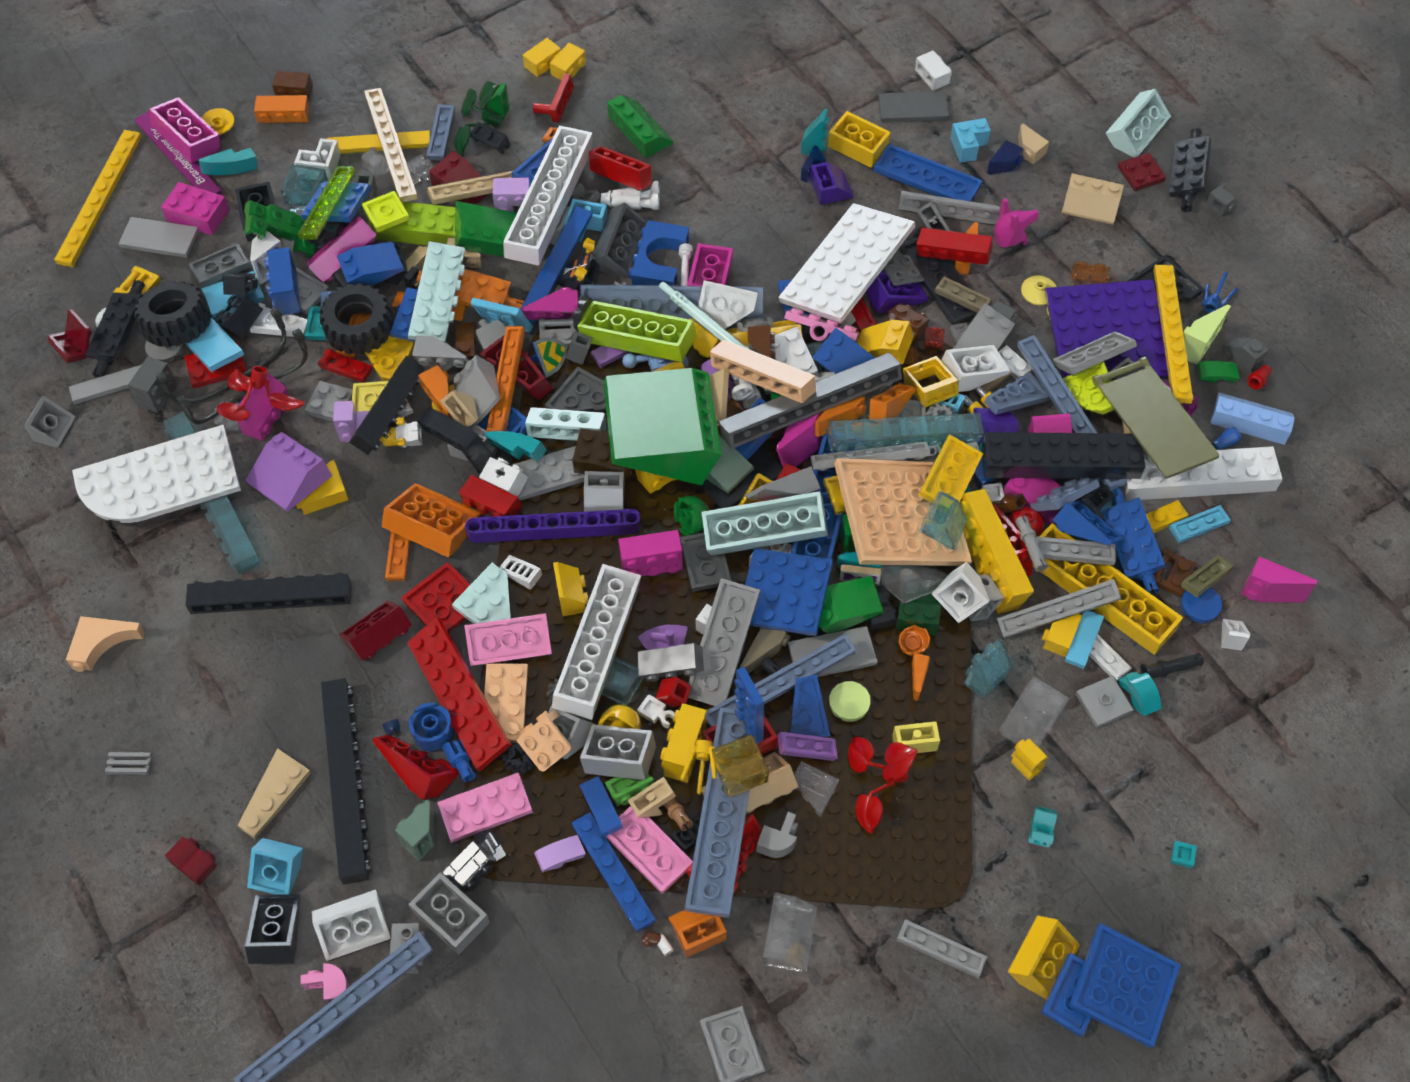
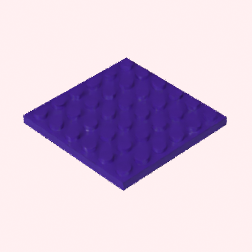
M1153 279L1050 287L1045 289L1057 357L1110 333L1118 332L1136 340L1137 346L1105 360L1108 372L1128 357L1133 362H1136L1139 358L1145 356L1150 366L1161 379H1169L1158 299ZM1060 369L1062 379L1071 375Z

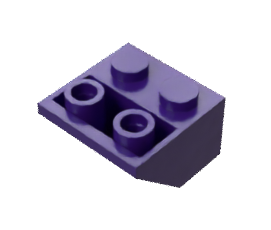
M829 162L811 165L810 181L820 205L853 198V193L842 169Z

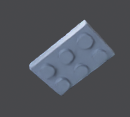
M1084 478L1079 481L1072 479L1065 482V486L1052 489L1050 494L1037 497V501L1030 505L1036 511L1058 510L1065 506L1067 502H1072L1100 487L1098 479L1089 480V478Z

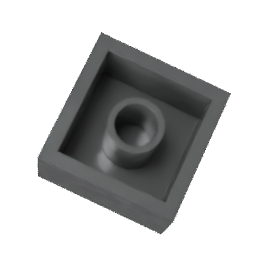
M148 356L128 386L138 406L158 413L165 406L169 396L165 394L155 375L160 372L165 374L172 393L175 391L177 383L167 363Z

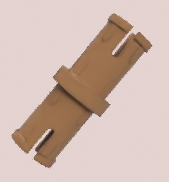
M674 798L663 804L668 810L669 817L676 821L682 831L687 830L684 824L688 829L691 828L693 822L684 812L682 804L677 803Z

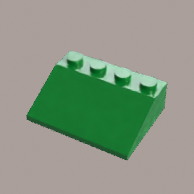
M456 201L455 246L464 247L467 251L504 257L503 242L517 212Z

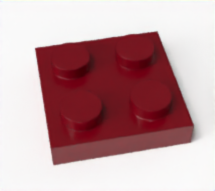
M1150 153L1119 162L1118 169L1134 192L1164 182L1166 179L1165 174Z

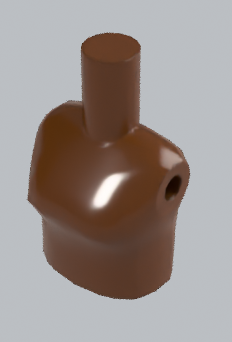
M1007 493L1000 503L995 504L1005 514L1022 509L1026 504V499L1022 493Z

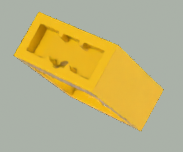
M937 356L903 368L905 385L916 387L914 395L924 407L958 395V380ZM936 375L940 382L924 388L918 383L919 380Z

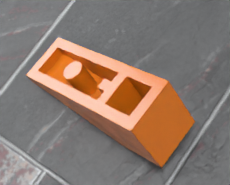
M436 365L418 375L420 385L438 410L452 419V415L440 402L442 398L450 393L448 384L450 378L445 370H441Z
M899 383L871 398L869 421L883 426L895 420L916 391V387Z
M859 396L825 410L815 421V436L820 437L837 430L863 416L866 410L865 397Z

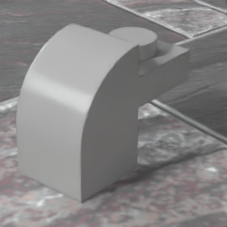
M787 813L781 831L764 825L757 843L756 852L773 858L784 857L791 853L797 841V837L794 836L798 827V823H795L796 815Z

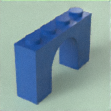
M648 220L646 227L642 228V241H638V254H635L633 258L634 267L630 268L629 271L632 285H660L661 282H665L669 286H676L677 268L654 264L648 257L652 252L659 249L679 251L681 244H688L689 227Z

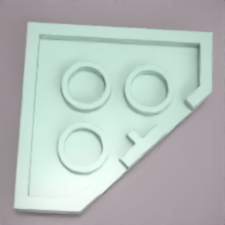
M491 563L457 598L452 607L473 624L511 619L507 573L494 563Z

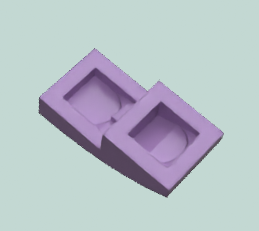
M578 835L547 845L535 851L534 854L541 871L545 872L560 868L566 862L583 858L586 853Z

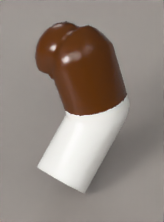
M648 931L641 938L642 944L646 947L652 944L658 945L664 956L674 951L666 937L661 933Z

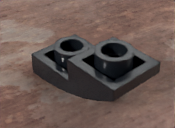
M702 809L689 818L693 822L691 828L688 829L684 825L687 829L686 831H682L679 828L670 836V839L684 853L696 845Z

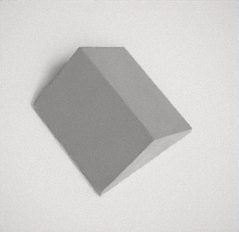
M43 395L25 423L24 428L32 441L59 447L76 416Z

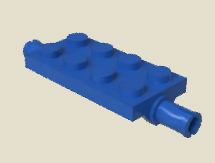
M1116 489L1118 496L1112 490L1111 492L1115 495L1112 498L1115 506L1102 510L1106 523L1124 538L1122 542L1115 544V548L1125 576L1129 579L1138 578L1142 580L1146 591L1153 595L1151 587H1153L1156 594L1160 589L1154 578L1155 573L1160 569L1166 568L1140 497L1126 502L1122 489Z

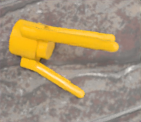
M697 740L696 745L692 744L690 755L681 775V780H684L694 755H696V759L700 760L698 794H701L705 761H708L709 757L712 778L716 779L717 777L715 747H713L711 741Z

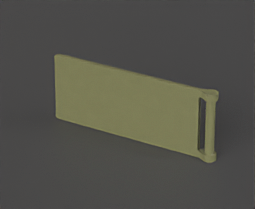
M1145 356L1139 358L1134 363L1103 375L1097 374L1092 376L1094 386L1099 388L1165 479L1219 458V453L1153 370ZM1139 368L1143 369L1133 374L1117 379L1115 381L1109 382L1107 384L1103 383L1118 376L1129 373L1131 371L1137 370Z

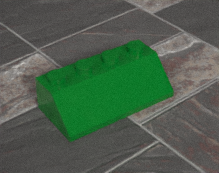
M620 95L607 102L608 117L645 158L674 144V141L636 99Z

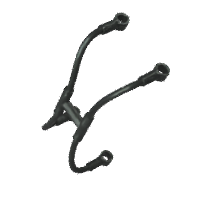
M278 307L270 310V313L281 330V342L275 352L258 366L265 367L285 345L286 326ZM299 328L293 331L292 334L300 350L303 351V358L295 366L273 376L275 379L296 371L307 361L308 347L304 340V334ZM250 368L242 374L251 377L252 369ZM163 372L155 375L165 394L173 401L178 402L185 416L194 424L206 423L219 414L216 410L203 419H195L189 403L208 399L224 390L230 389L226 382L222 384V387L210 393L186 399L184 395L179 397L173 395L168 379ZM247 391L239 393L227 403H239L244 399Z

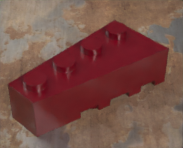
M504 335L480 353L484 360L494 365V369L497 372ZM522 349L515 384L539 400L553 390V388Z

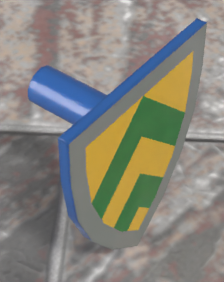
M542 338L532 342L537 355L531 356V360L533 363L540 362L545 378L557 372L563 365L568 346L554 338Z

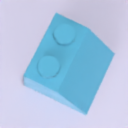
M262 838L251 849L247 888L274 895L291 894L301 868L303 848Z

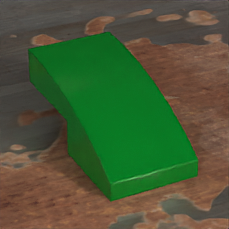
M1224 361L1197 363L1200 380L1216 383L1221 379L1235 383L1240 379L1236 363Z

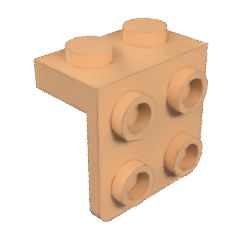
M555 709L549 714L545 711L536 718L538 722L535 725L532 723L521 730L524 734L516 739L542 772L572 749L570 743L553 723L560 716Z

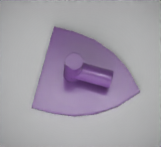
M681 625L657 626L641 634L638 639L647 650L684 645L688 627Z

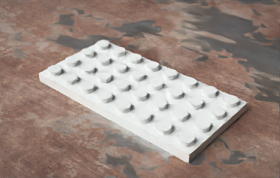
M853 203L779 296V302L842 323L915 228V221Z

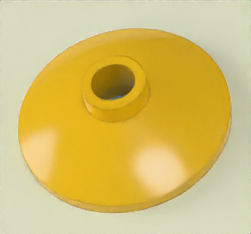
M223 108L209 110L201 117L219 135L226 133L234 125L233 114Z

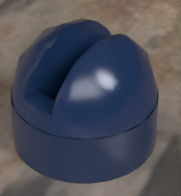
M398 718L382 724L384 731L388 735H393V729L396 734L400 730Z

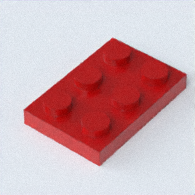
M195 354L184 356L193 389L227 380L236 369L241 373L247 371L243 356L212 372Z

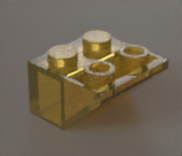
M752 734L712 749L719 778L728 797L768 782L769 770Z

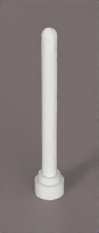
M681 244L679 246V255L682 258L681 286H687L689 259L693 255V246Z

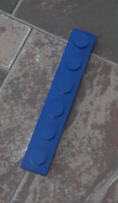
M588 813L572 822L574 830L635 932L638 933L655 923L654 916L606 837L603 836L592 814Z

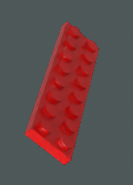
M435 617L410 639L407 644L441 706L449 712L452 726L477 770H483L512 744L443 622Z

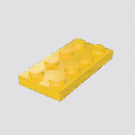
M949 434L918 495L953 514L983 453Z

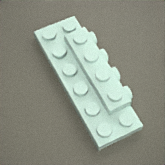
M429 241L408 339L416 340V335L434 336L446 343L449 324L454 321L455 312H452L453 307H457L458 302L456 291H460L461 288L459 277L460 275L463 276L465 265H462L465 254L464 247Z

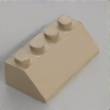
M775 752L754 762L746 814L753 812L755 808L773 802L775 798L781 795L791 793L793 789L798 787L791 766ZM706 786L702 787L701 792L703 795H705Z

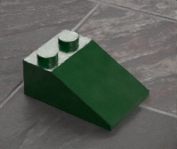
M902 576L896 630L903 631L907 627L917 625L921 628H926L929 635L936 636L941 604L932 595V592L942 581Z

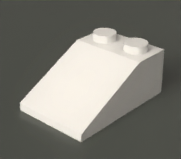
M994 345L946 350L941 360L958 380V392L971 391L1010 372Z

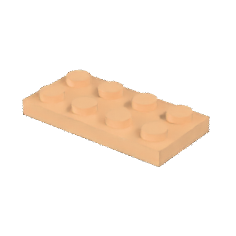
M487 664L484 696L511 743H518L516 739L524 734L521 730L525 727L528 664Z

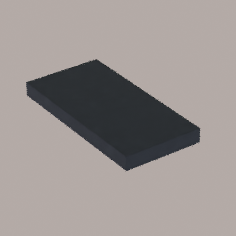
M763 445L747 460L754 466V470L729 493L707 479L700 485L718 509L733 507L739 504L757 474L760 473L772 481L778 478L783 468Z

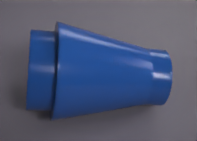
M1235 427L1227 428L1212 442V445L1216 450H1223L1238 444L1242 436Z

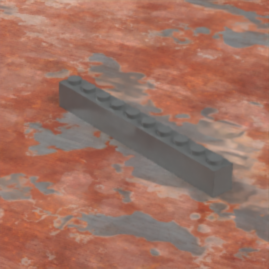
M887 353L815 382L816 392L803 403L780 396L719 421L721 437L732 449L902 379L901 363L890 353Z

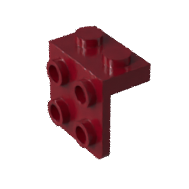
M71 309L67 312L65 332L48 335V342L66 363L87 359L85 354L89 348L91 329Z

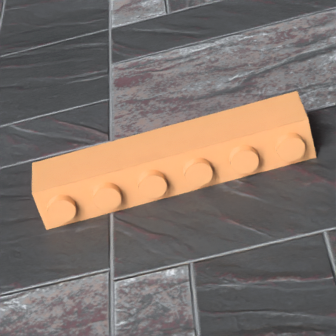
M723 340L710 351L712 367L719 370L725 368L729 370L731 375L797 402L803 403L816 392L815 375L729 341Z

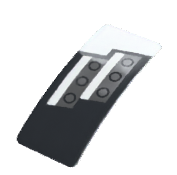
M491 829L474 834L477 841L483 843L495 857L496 861L506 855Z

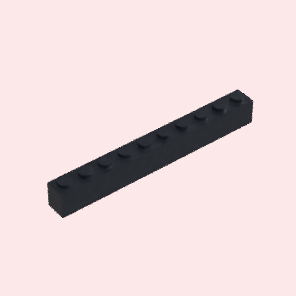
M346 678L321 682L338 873L343 885L369 880L368 872L372 871L370 859H367L366 852H369L370 849L368 839H365L364 832L367 831V822L362 816V812L365 811V802L360 797V792H363L362 779L358 777V773L361 772L360 760H357L356 754L360 751L358 741H355L354 737L355 734H358L356 722H353L352 717L356 715L354 703H351V697H354L352 685L348 684Z

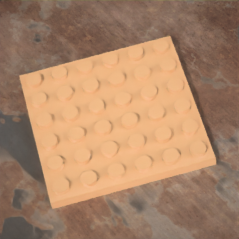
M836 459L834 465L859 564L961 566L965 562L969 565L971 564L972 560L957 508L951 514L918 495L934 462Z

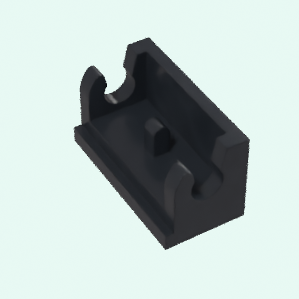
M480 122L476 124L470 134L473 141L487 144L497 149L501 154H504V146L509 148L511 145L506 134Z

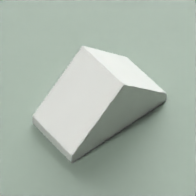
M1223 619L1221 648L1242 651L1250 638V633L1244 622Z

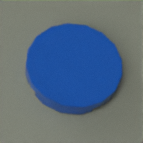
M1209 588L1199 597H1195L1186 590L1181 598L1182 612L1185 615L1187 614L1194 622L1209 623L1217 618L1222 610L1221 598L1212 588Z

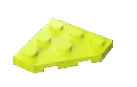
M1104 361L1063 378L1081 409L1103 415L1114 409L1099 388L1094 386L1092 376L1108 373ZM1108 380V381L1103 382V383H1104V384H1107V383H1109V382H1112V380Z

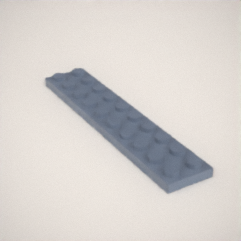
M581 285V299L588 297L598 302L684 319L693 318L672 301L670 296L659 288V285ZM670 286L698 307L703 286ZM731 286L758 292L754 311L734 324L742 323L746 319L763 318V287Z
M720 707L713 744V747H715L717 777L716 779L712 778L710 762L685 904V911L726 918H730L757 744H755L753 738H748L745 732L743 720H738L735 709Z

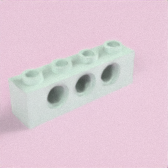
M531 408L525 422L527 434L530 437L575 441L578 439L580 428L604 432L607 428L605 413Z

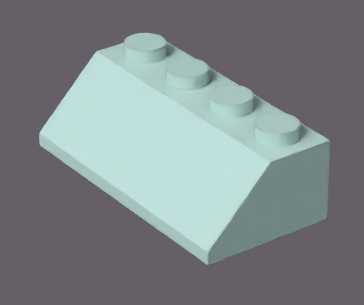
M1156 89L1140 92L1106 132V135L1114 148L1132 157H1137L1171 115Z

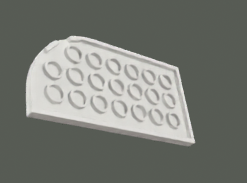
M224 425L72 470L77 493L85 506L102 519L120 521L121 523L147 520L241 491Z

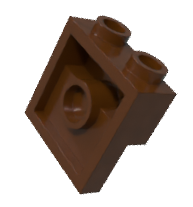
M899 303L888 312V317L881 323L890 320L909 321L914 335L913 342L927 331L929 319L924 313L913 311L910 305Z

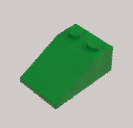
M868 576L828 585L820 619V627L827 634L840 632L884 612L873 577Z

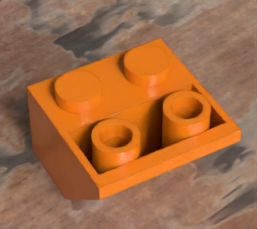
M683 910L668 917L686 958L721 943L727 938L726 929L719 916Z

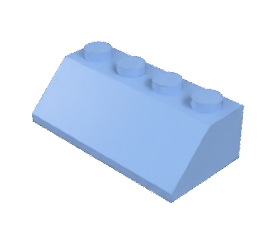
M1218 392L1210 424L1224 428L1235 427L1241 433L1285 445L1291 434L1295 417L1290 412Z

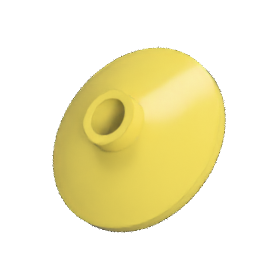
M1032 276L1023 282L1021 293L1025 300L1031 304L1047 305L1045 289L1056 287V285L1047 277Z

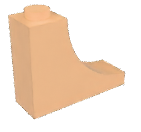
M81 616L66 661L75 671H92L96 661L106 650L126 640L143 639L145 631L140 623Z

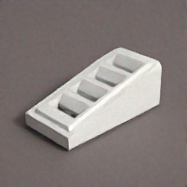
M511 555L499 567L507 573V577L530 590L542 576L540 568ZM510 562H512L513 565L510 567V569H506ZM516 566H519V568L516 570V572H513V570L515 569V567H516Z

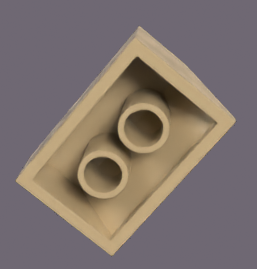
M1072 174L1062 213L1113 225L1124 185Z

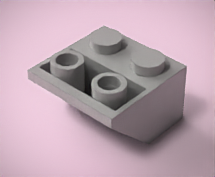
M585 471L584 512L624 510V472Z

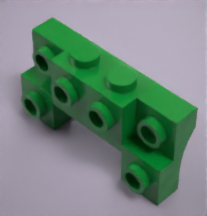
M251 200L245 204V235L253 233L258 235L257 239L262 240L266 237V232L268 231L272 235L288 241L294 240L293 253L304 252L306 253V258L314 255L315 243L310 244L307 238L302 236V230L307 223L302 220V216L296 215L293 211L281 209L277 205L270 204L264 206Z

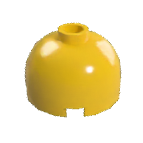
M614 705L608 708L602 714L598 725L641 729L640 717L632 708L625 705Z

